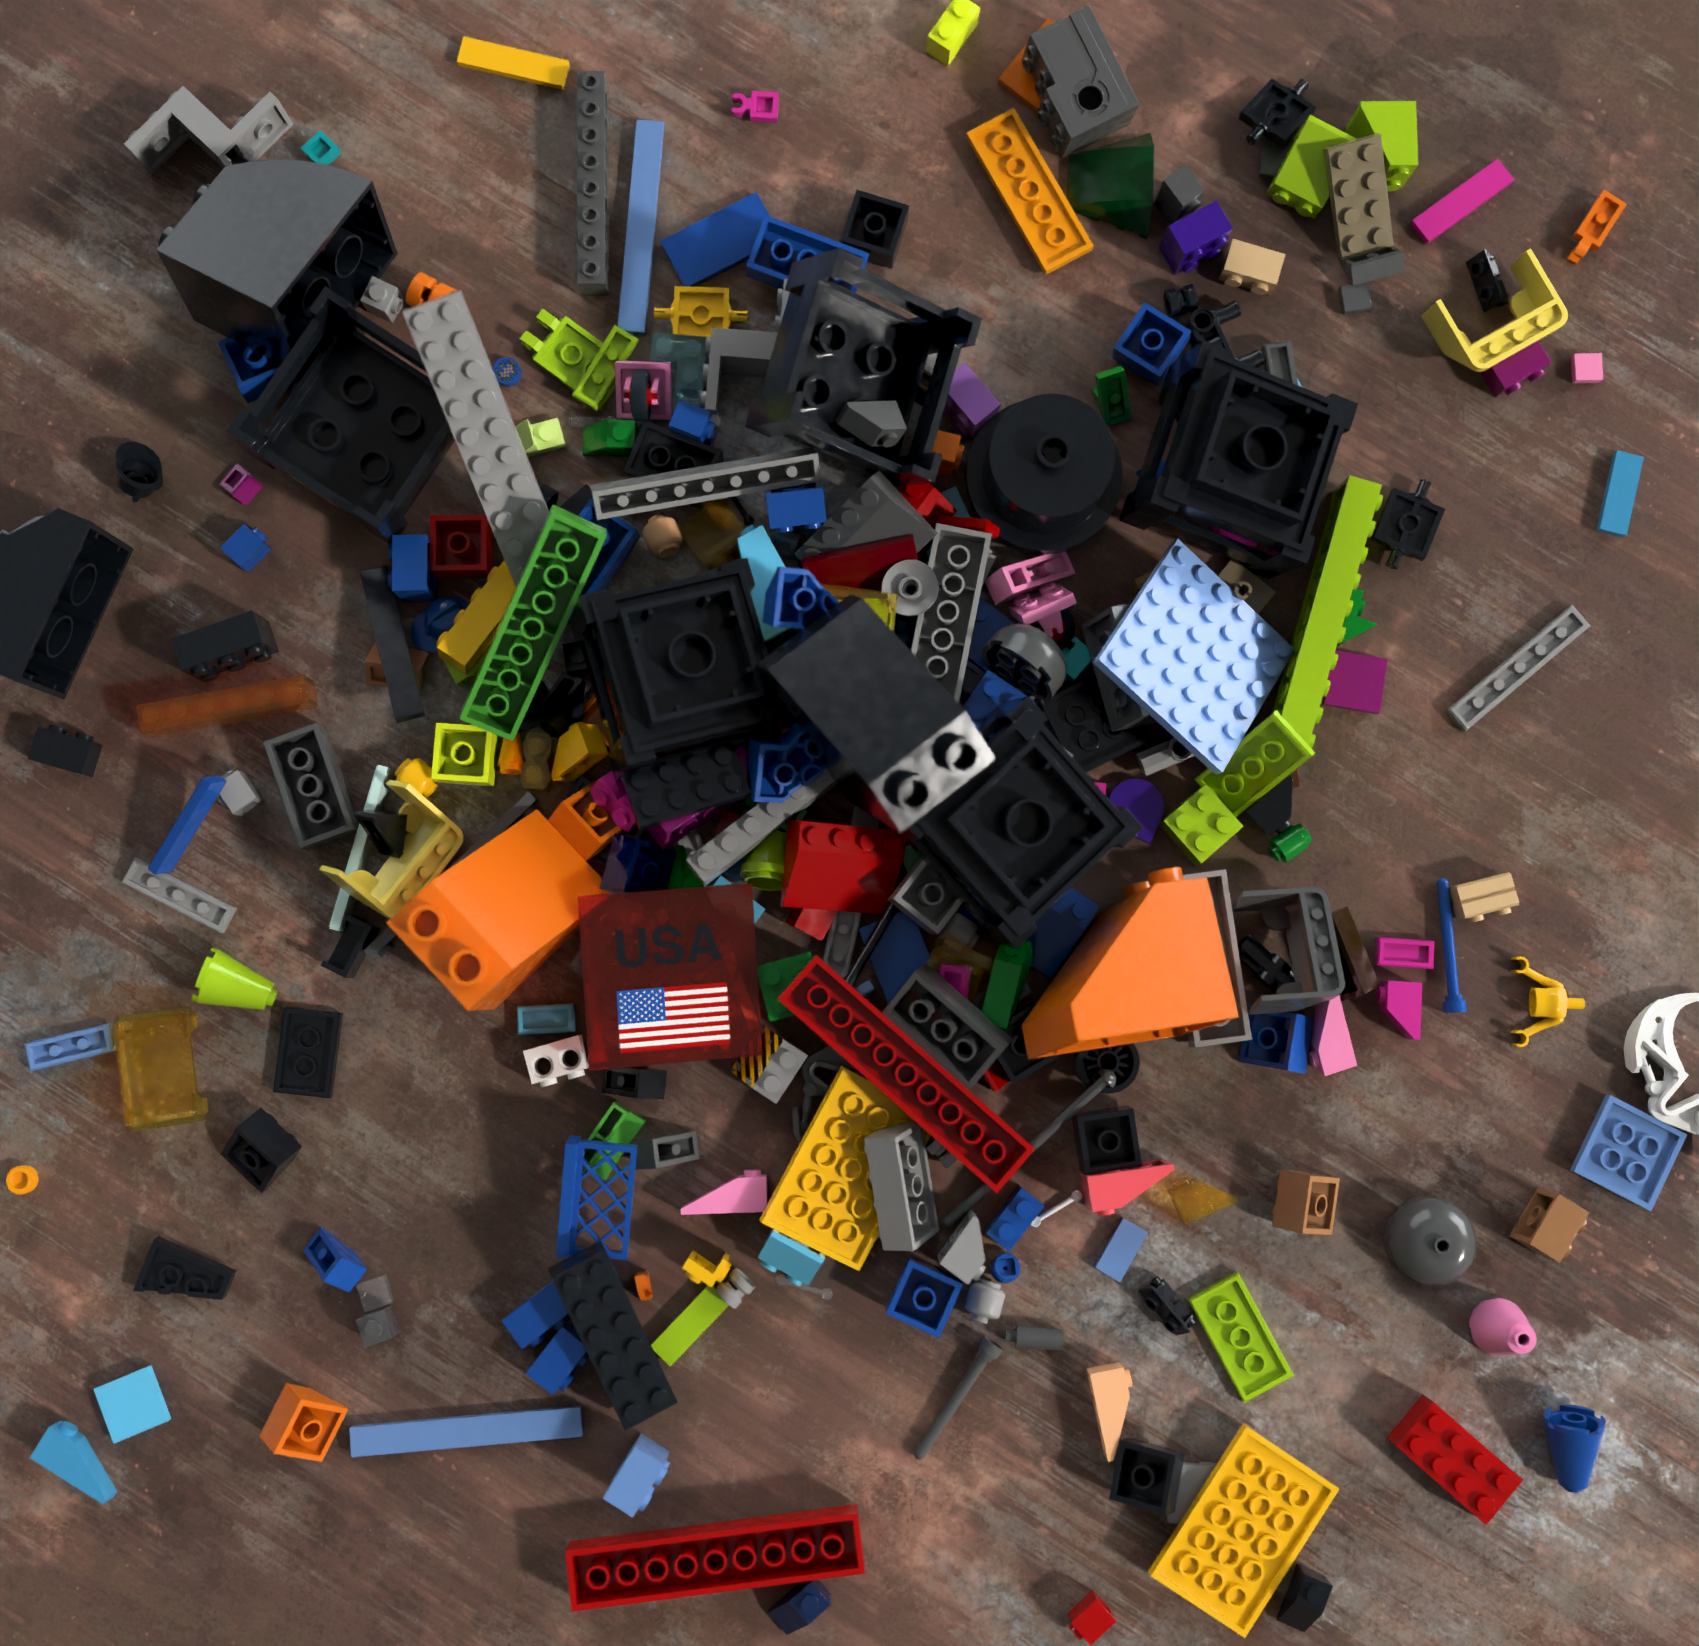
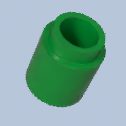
M1300 823L1295 826L1290 825L1269 840L1270 847L1268 850L1277 862L1281 860L1287 863L1307 849L1308 844L1312 842V838L1306 828Z

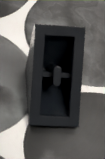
M357 810L354 813L380 854L400 858L403 855L407 824L406 814L388 810Z

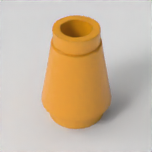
M520 733L516 734L514 741L506 738L503 739L497 764L502 774L519 775L523 773V768L526 764Z

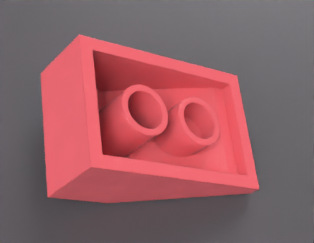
M1165 1159L1142 1162V1166L1086 1175L1080 1171L1085 1206L1092 1212H1097L1098 1216L1114 1214V1209L1122 1208L1172 1172L1174 1164Z

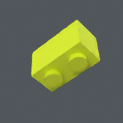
M952 0L927 36L926 53L949 66L978 25L980 7L970 0Z

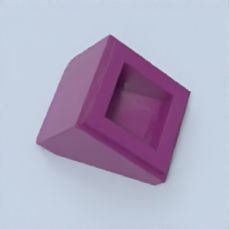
M236 464L219 484L244 505H247L263 487L262 483L239 464Z

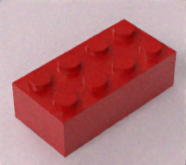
M1423 1394L1387 1437L1393 1445L1485 1525L1490 1522L1523 1481L1441 1407Z

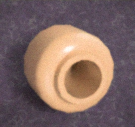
M655 515L648 520V524L642 531L650 553L660 558H668L679 552V547L683 543L679 527L675 519L671 517Z

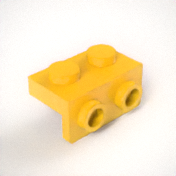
M693 1250L682 1268L687 1271L685 1275L690 1280L698 1284L703 1281L712 1287L715 1281L721 1283L730 1270L732 1264L728 1260L731 1254L725 1252L719 1263L715 1265Z

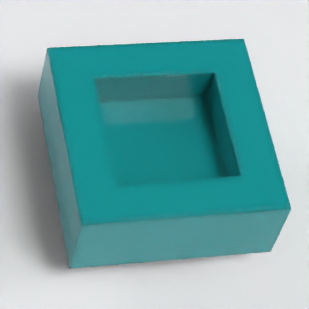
M321 130L301 147L303 153L312 162L330 165L342 154L340 149Z

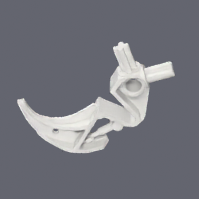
M1684 993L1657 999L1646 1006L1633 1020L1627 1030L1623 1049L1626 1068L1632 1073H1639L1640 1069H1642L1646 1080L1645 1091L1650 1095L1648 1099L1649 1113L1661 1122L1699 1137V1094L1688 1097L1667 1108L1665 1107L1666 1102L1689 1076L1684 1071L1685 1069L1674 1045L1673 1027L1680 1009L1685 1005L1699 1001V993ZM1656 1017L1660 1019L1659 1023H1656ZM1646 1055L1664 1070L1663 1081H1656L1651 1065L1647 1063Z

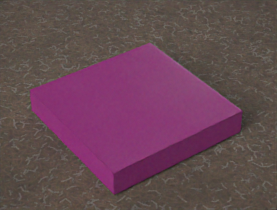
M1336 650L1335 653L1338 654V660L1334 670L1329 672L1327 680L1331 681L1327 696L1323 697L1322 705L1379 714L1388 659Z

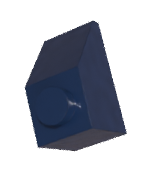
M820 1580L799 1582L771 1607L768 1613L788 1635L809 1625L831 1605V1593Z

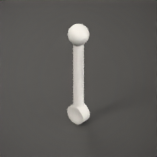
M1078 1190L1073 1191L1069 1198L1037 1216L1031 1225L1038 1227L1043 1219L1073 1201H1080L1082 1193Z

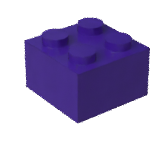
M1216 200L1169 225L1159 249L1174 275L1182 271L1186 274L1197 268L1199 262L1205 259L1211 261L1220 256L1224 245L1228 243V238L1233 228Z

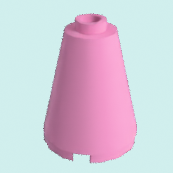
M1494 1298L1480 1302L1473 1309L1469 1319L1472 1340L1485 1353L1493 1356L1526 1354L1535 1347L1536 1334L1522 1310L1515 1303L1503 1298Z

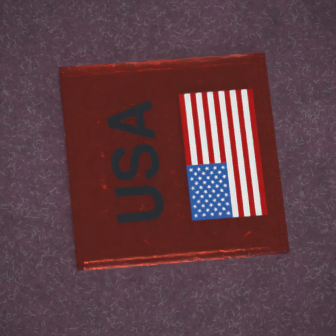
M752 883L577 896L589 1071L763 1055Z

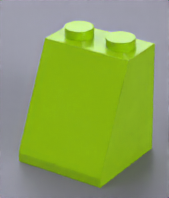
M1361 101L1346 125V133L1356 139L1376 133L1381 134L1387 191L1393 192L1402 189L1418 166L1416 101Z
M1310 115L1293 137L1291 145L1266 194L1271 196L1275 202L1283 205L1286 204L1296 209L1300 215L1314 219L1330 196L1324 149L1355 140L1356 138Z

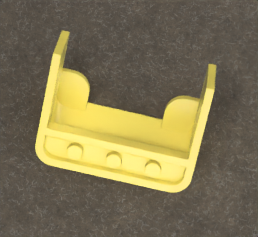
M1531 248L1509 266L1523 289L1517 292L1510 300L1509 306L1515 320L1471 344L1466 334L1457 328L1441 299L1436 301L1421 316L1444 355L1473 371L1483 372L1555 332L1566 323L1568 319L1567 309Z
M388 780L386 785L406 801L398 812L407 815L406 832L408 833L405 836L403 855L400 858L390 856L375 876L365 870H355L348 876L341 870L324 865L319 869L349 895L389 919L401 910L427 884L440 875L463 843V833L455 823L412 785L394 780Z

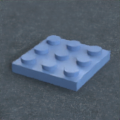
M1606 1094L1570 1171L1647 1211H1652L1687 1134L1612 1095Z

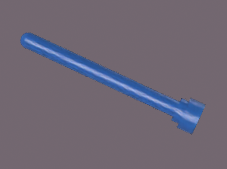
M1440 878L1437 881L1448 992V996H1445V1002H1443V1012H1467L1466 1000H1463V995L1459 994L1449 883L1446 878Z

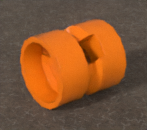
M419 272L412 279L408 287L406 304L413 307L457 290L444 283L438 284L435 278Z

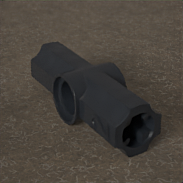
M1250 934L1238 943L1240 960L1255 972L1254 976L1267 988L1277 992L1281 985L1295 982L1290 965L1275 953L1271 954Z

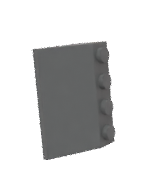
M878 471L794 554L802 562V558L913 534L916 552L918 553L938 533L885 476Z

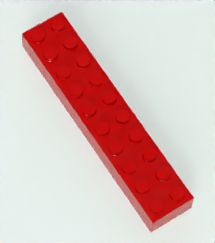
M817 955L810 959L777 997L782 1004L996 1193L1000 1191L1035 1150L1034 1147Z
M857 1504L574 1540L569 1542L565 1550L571 1612L865 1574Z

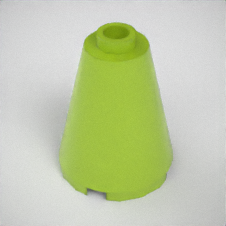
M211 948L210 952L214 957L207 956L195 984V987L199 988L198 996L192 994V1002L265 1010L267 1005L273 1006L278 990L273 989L275 983L221 950Z

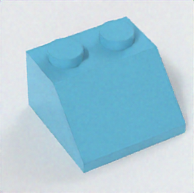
M772 1228L758 1254V1259L762 1260L760 1264L772 1272H776L778 1269L787 1274L786 1279L801 1286L802 1283L810 1284L822 1265L825 1254Z

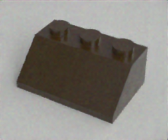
M1348 906L1331 912L1345 980L1344 990L1339 995L1341 1001L1364 995L1380 986Z

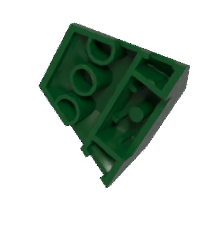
M1151 133L1069 155L1067 200L1073 211L1095 221L1102 220L1116 225L1117 229H1127L1140 234L1139 237L1147 239L1154 185V143Z

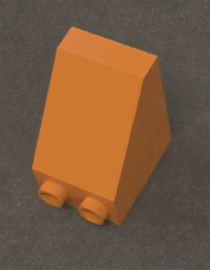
M536 809L433 879L399 910L387 924L468 1011L494 1010L596 915L609 900H612L618 892L588 861L582 858L552 826L548 818Z
M1174 867L1147 874L1148 881L1130 884L1121 888L1123 900L1104 909L1022 1023L1028 1060L1183 1036L1239 1017L1207 878L1184 880L1182 869Z

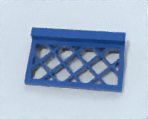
M569 1136L565 1143L556 1257L567 1258L569 1254L574 1255L588 1248L577 1246V1236L586 1230L596 1241L595 1243L602 1242L609 1258L627 1260L638 1145L582 1140L581 1136ZM585 1148L596 1149L603 1158L594 1166H591L584 1158ZM618 1151L630 1153V1163L622 1169L611 1158ZM607 1161L616 1174L605 1182L595 1170ZM583 1165H584V1167L587 1169V1171H586L584 1174H583ZM629 1169V1175L627 1177L624 1173ZM589 1174L601 1185L590 1195L582 1186V1180ZM618 1177L627 1185V1191L619 1198L608 1186ZM603 1189L614 1200L604 1210L593 1199ZM582 1194L585 1199L580 1202ZM625 1198H626V1206H625L624 1203L622 1202V1200L625 1199ZM587 1202L598 1213L589 1222H586L579 1214L580 1208ZM616 1205L625 1213V1219L617 1225L606 1214ZM602 1217L611 1230L600 1238L590 1226ZM578 1222L582 1225V1227L579 1230ZM622 1226H624L623 1233L619 1230ZM615 1233L622 1241V1251L610 1250L604 1241Z

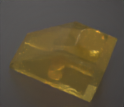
M1183 1177L1174 1181V1187L1167 1189L1180 1221L1186 1225L1238 1203L1236 1196L1196 1179H1189V1177Z

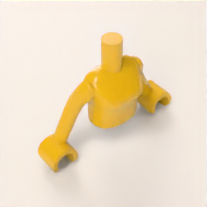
M1518 956L1510 959L1518 960L1521 965L1518 970H1510L1512 973H1523L1537 983L1548 987H1532L1530 989L1529 1011L1531 1017L1549 1018L1541 1020L1524 1030H1512L1510 1033H1517L1521 1038L1517 1044L1510 1043L1512 1046L1524 1047L1529 1042V1036L1562 1023L1566 1017L1567 1009L1585 1008L1584 998H1567L1566 990L1563 988L1562 983L1530 969L1529 962L1525 957Z

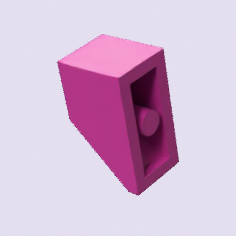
M1380 981V986L1376 988L1375 994L1380 1011L1406 1039L1420 1040L1422 983Z

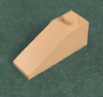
M1120 1362L1086 1368L1103 1453L1108 1462L1114 1461L1130 1398L1128 1387H1132L1129 1369L1124 1370Z

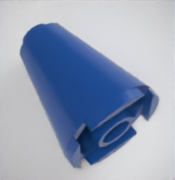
M1560 1405V1410L1553 1412L1552 1407H1549L1544 1411L1543 1420L1557 1481L1566 1491L1579 1493L1589 1486L1604 1435L1606 1420L1602 1415L1600 1419L1597 1418L1594 1410L1582 1406Z

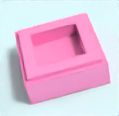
M1602 353L1573 354L1571 356L1572 383H1600L1603 380Z

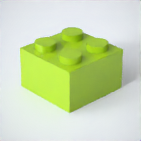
M1206 784L1199 787L1159 823V826L1195 866L1202 864L1244 827Z

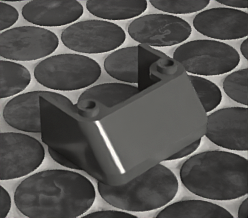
M1318 887L1242 891L1232 905V912L1260 911L1262 923L1268 929L1286 931L1295 982L1281 985L1276 995H1261L1249 1009L1250 1015L1294 1012L1338 997L1344 990L1345 980L1327 894Z

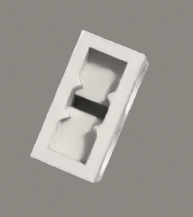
M582 1035L523 1051L531 1083L540 1082L541 1087L558 1083L556 1077L566 1074L568 1079L585 1075L584 1069L591 1067L590 1063H588L587 1051ZM569 1050H574L578 1054L579 1060L575 1066H570L565 1061V1054ZM541 1058H546L551 1063V1069L547 1074H543L538 1070L537 1064Z

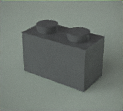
M1187 165L1163 180L1154 204L1171 225L1197 211L1202 205L1201 200L1205 190Z

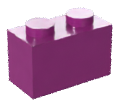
M1537 341L1480 373L1495 398L1504 392L1509 396L1522 388L1520 383L1527 379L1532 383L1545 375L1544 369L1552 361L1540 342Z

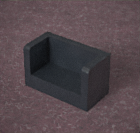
M347 914L345 920L349 921L329 961L323 960L321 966L344 978H355L366 956L363 950L374 941L380 927L356 915Z

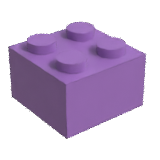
M964 362L955 369L943 415L945 417L949 415L955 422L954 428L962 437L966 436L972 441L976 438L982 427L999 412L1001 404Z

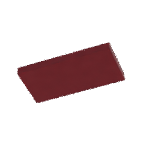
M911 534L802 558L803 569H808L815 579L836 600L844 599L849 594L861 598H869L882 595L884 576L893 565L903 560H918L914 537ZM909 586L907 589L916 588V587H915V586Z

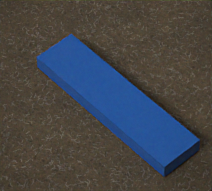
M221 776L203 777L148 866V870L155 875L172 872L227 782Z

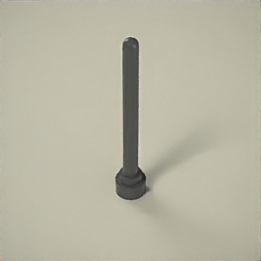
M984 1336L979 1343L978 1357L914 1451L916 1459H924L987 1363H991L993 1359L997 1360L1002 1353L1003 1348L992 1339Z

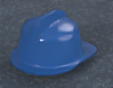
M445 597L434 600L427 609L416 617L412 624L411 637L414 644L423 651L438 652L437 640L444 631L449 632L454 625L453 621L458 612L462 609L466 610L469 604L464 599L458 597Z

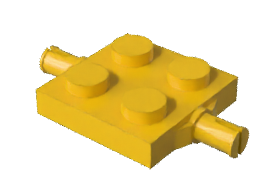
M674 286V300L671 308L654 307V320H671L673 343L706 344V337H711L712 327L729 329L731 322L748 323V311H733L731 309L729 288Z

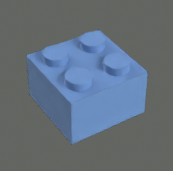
M640 1433L611 1480L603 1499L632 1518L637 1510L643 1512L655 1489L652 1485L656 1484L659 1486L668 1471L667 1468L670 1462L667 1461V1457L670 1451Z

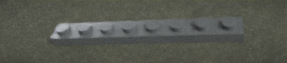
M528 791L451 867L513 826L522 817L524 818L538 809L535 804L539 800ZM388 926L363 951L371 959L378 956L383 958L395 947L392 942L398 935Z

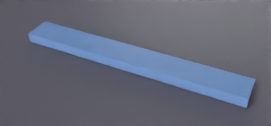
M637 120L618 316V327L634 335H646L665 127L662 121Z
M582 1405L352 1425L349 1428L351 1457L583 1437L584 1435Z

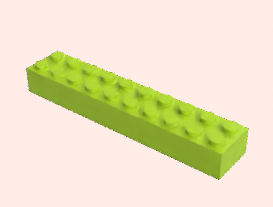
M1351 475L1334 490L1291 642L1294 652L1283 670L1272 713L1276 710L1311 749L1316 735L1312 734L1314 725L1320 722L1323 714V708L1320 707L1322 697L1327 696L1331 681L1327 680L1329 672L1334 670L1338 660V654L1335 653L1338 643L1342 642L1346 628L1342 627L1345 617L1350 615L1353 607V601L1350 600L1352 590H1356L1360 582L1361 574L1357 573L1359 565L1363 564L1367 557L1368 548L1365 547L1367 537L1370 538L1375 528L1376 522L1372 521L1375 511L1379 510L1383 500V495L1380 494L1382 484Z

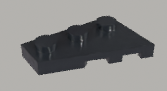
M158 1236L152 1242L133 1291H157L158 1294L167 1295L178 1293L187 1294L188 1297L222 1300L227 1296L237 1270Z

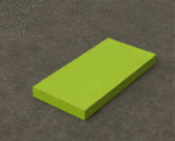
M1276 710L1242 738L1222 773L1215 775L1207 767L1194 780L1200 786L1206 784L1229 811L1237 817L1310 759L1315 752Z
M1237 1271L1187 1298L1243 1403L1294 1376Z

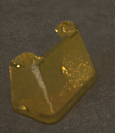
M191 1007L123 1015L113 1019L122 1109L127 1133L205 1121L204 1115L208 1114V1102L206 1097L201 1098V1094L197 1089L191 1040L193 1030L198 1029V1019L196 1012H191Z

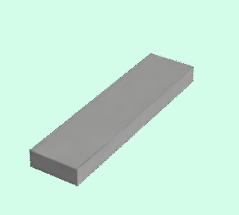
M134 858L121 883L220 933H225L237 910L236 907L169 873L155 875L148 870L149 863L139 858Z

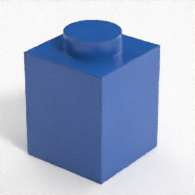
M245 524L220 547L236 564L248 573L272 550L265 543L268 538L257 527L251 530Z

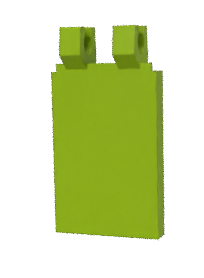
M542 308L536 319L538 324L550 333L542 342L526 330L520 338L521 345L534 353L532 356L534 363L574 391L603 343L567 316L558 320ZM615 381L598 410L601 411L615 393Z

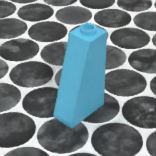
M751 525L740 532L741 537L737 538L740 559L748 558L755 586L750 593L766 643L792 629L773 627L762 622L765 593L777 567H785L763 525L758 528L755 525Z

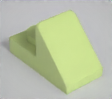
M558 418L532 425L528 419H525L515 426L527 457L566 447Z

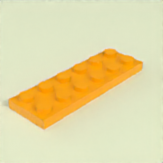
M1015 108L966 133V139L1045 275L1093 250V243Z

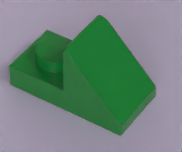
M1118 366L1095 374L1097 387L1093 388L1092 392L1106 425L1111 426L1132 419L1126 374L1123 367Z
M1352 590L1350 600L1353 601V607L1350 615L1344 619L1342 627H1345L1346 631L1342 642L1338 643L1337 647L1377 625L1375 622L1357 617L1361 616L1365 606V600H1362L1363 590Z

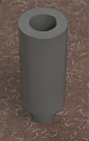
M1016 1326L1015 1330H1005V1341L1015 1342V1347L1062 1351L1063 1330Z

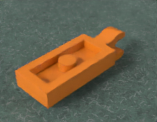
M1603 190L1572 236V238L1579 242L1567 259L1576 265L1580 258L1582 259L1589 248L1596 251L1627 204L1606 190Z

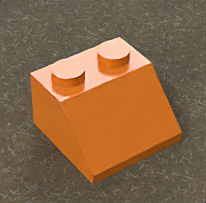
M597 780L562 801L548 819L552 826L585 861H588L604 850L625 831L613 821L609 811L600 807L591 796L590 790Z
M286 1383L259 1437L273 1454L322 1462L348 1408L311 1388Z

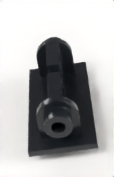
M1486 249L1466 262L1483 312L1496 305L1497 307L1506 305L1508 303L1507 298L1509 297L1503 281L1496 278L1500 275L1495 262L1496 258L1494 255L1491 256V253L1487 252Z
M1156 1276L1150 1281V1287L1139 1290L1140 1294L1144 1297L1145 1304L1160 1316L1164 1327L1169 1332L1181 1335L1191 1331L1189 1328L1196 1322L1193 1318L1194 1314L1181 1299H1178L1174 1304L1170 1302L1177 1294L1165 1279H1160Z

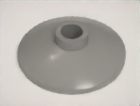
M913 559L903 560L893 565L885 574L882 582L884 601L891 610L903 616H916L927 611L934 604L939 590L938 580L934 571L924 562ZM909 586L917 588L916 592L912 595L907 594Z

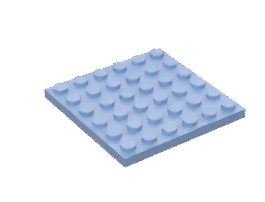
M1176 539L1171 542L1093 663L1216 775L1222 773L1294 651L1293 647L1244 600L1238 599L1234 591L1185 544Z

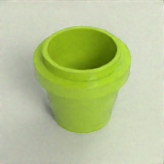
M777 830L749 852L746 862L741 865L740 876L746 884L762 890L782 891L787 833Z

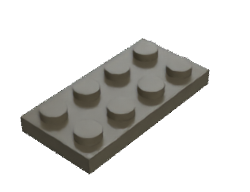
M1376 133L1325 148L1324 155L1338 259L1344 261L1394 246L1381 134Z

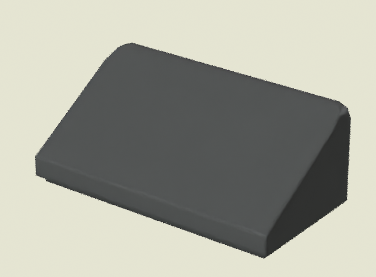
M1394 246L1344 261L1340 260L1342 268L1353 285L1401 273L1405 269L1403 251Z

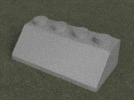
M916 1121L879 1129L864 1138V1151L868 1158L870 1169L869 1180L874 1193V1209L877 1212L879 1223L878 1234L882 1241L883 1250L914 1251L940 1231L923 1128Z

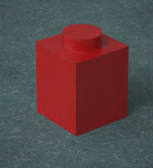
M1094 1590L1067 1613L1071 1622L1069 1628L1080 1641L1084 1638L1090 1646L1117 1622L1113 1612Z

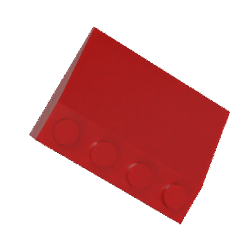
M788 820L780 906L883 914L889 904L887 899L894 891L901 869L905 839L898 837L890 829Z

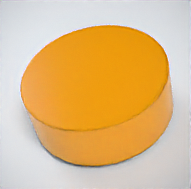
M29 1165L16 1166L6 1176L7 1188L17 1195L33 1191L39 1181L37 1171Z

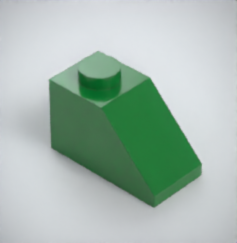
M605 420L583 427L582 455L629 457L639 434L636 421Z

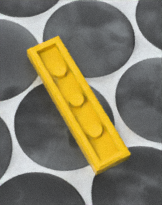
M464 36L457 58V64L460 67L560 90L564 89L570 66L568 60Z

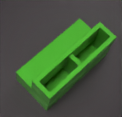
M617 1100L610 1106L588 1140L631 1144V1141H633L646 1120ZM585 1148L584 1158L591 1166H594L603 1158L596 1149ZM618 1151L611 1157L612 1160L617 1164L624 1152ZM606 1161L595 1171L605 1181L613 1168ZM583 1165V1171L586 1172L587 1169Z

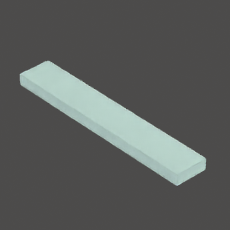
M381 765L376 766L364 810H383L389 786L386 783L388 780H392L394 770ZM360 823L345 870V874L348 876L355 870H365L373 844ZM341 887L329 929L344 932L349 921L345 920L347 914L352 915L356 898L349 895Z

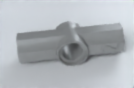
M1174 737L1171 740L1135 754L1140 772L1146 777L1181 763L1186 759L1194 757V755L1184 746L1185 754L1177 756L1173 752L1172 747L1174 743L1180 742Z

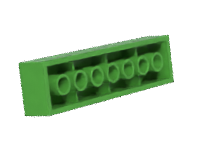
M552 504L462 706L460 720L514 741L607 537L606 528Z

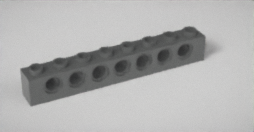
M577 71V284L582 296H609V86L605 71Z

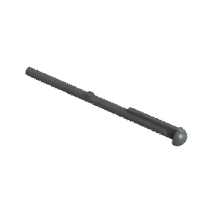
M1106 1068L1098 1070L1097 1072L1101 1075L1099 1079L1074 1099L1031 1138L1028 1143L1035 1150L1038 1149L1108 1084L1113 1088L1116 1084L1114 1072ZM983 1182L942 1219L949 1228L953 1226L992 1189Z

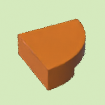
M637 1272L634 1278L641 1301L651 1300L653 1294L649 1272Z

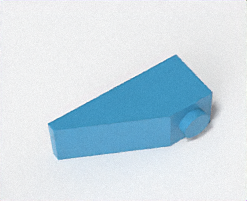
M59 1421L48 1427L31 1454L30 1459L101 1504L112 1499L116 1495L117 1490L85 1435L78 1432V1428L67 1421Z

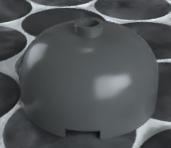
M1027 624L1007 625L999 629L982 649V658L985 665L989 666L991 664L999 674L998 677L1026 696H1029L1032 700L1038 698L1044 703L1049 702L1064 682L1066 661L1063 652L1049 635L1036 627Z
M1420 1196L1405 1201V1204L1398 1208L1393 1216H1390L1385 1228L1384 1242L1390 1261L1406 1277L1421 1284L1444 1285L1460 1278L1471 1266L1476 1253V1235L1468 1217L1454 1204L1436 1197Z

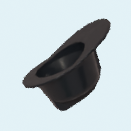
M138 442L122 443L116 449L117 485L124 493L132 497V502L137 503L140 498L149 497L155 490H159L163 486L161 462L158 455L152 449Z

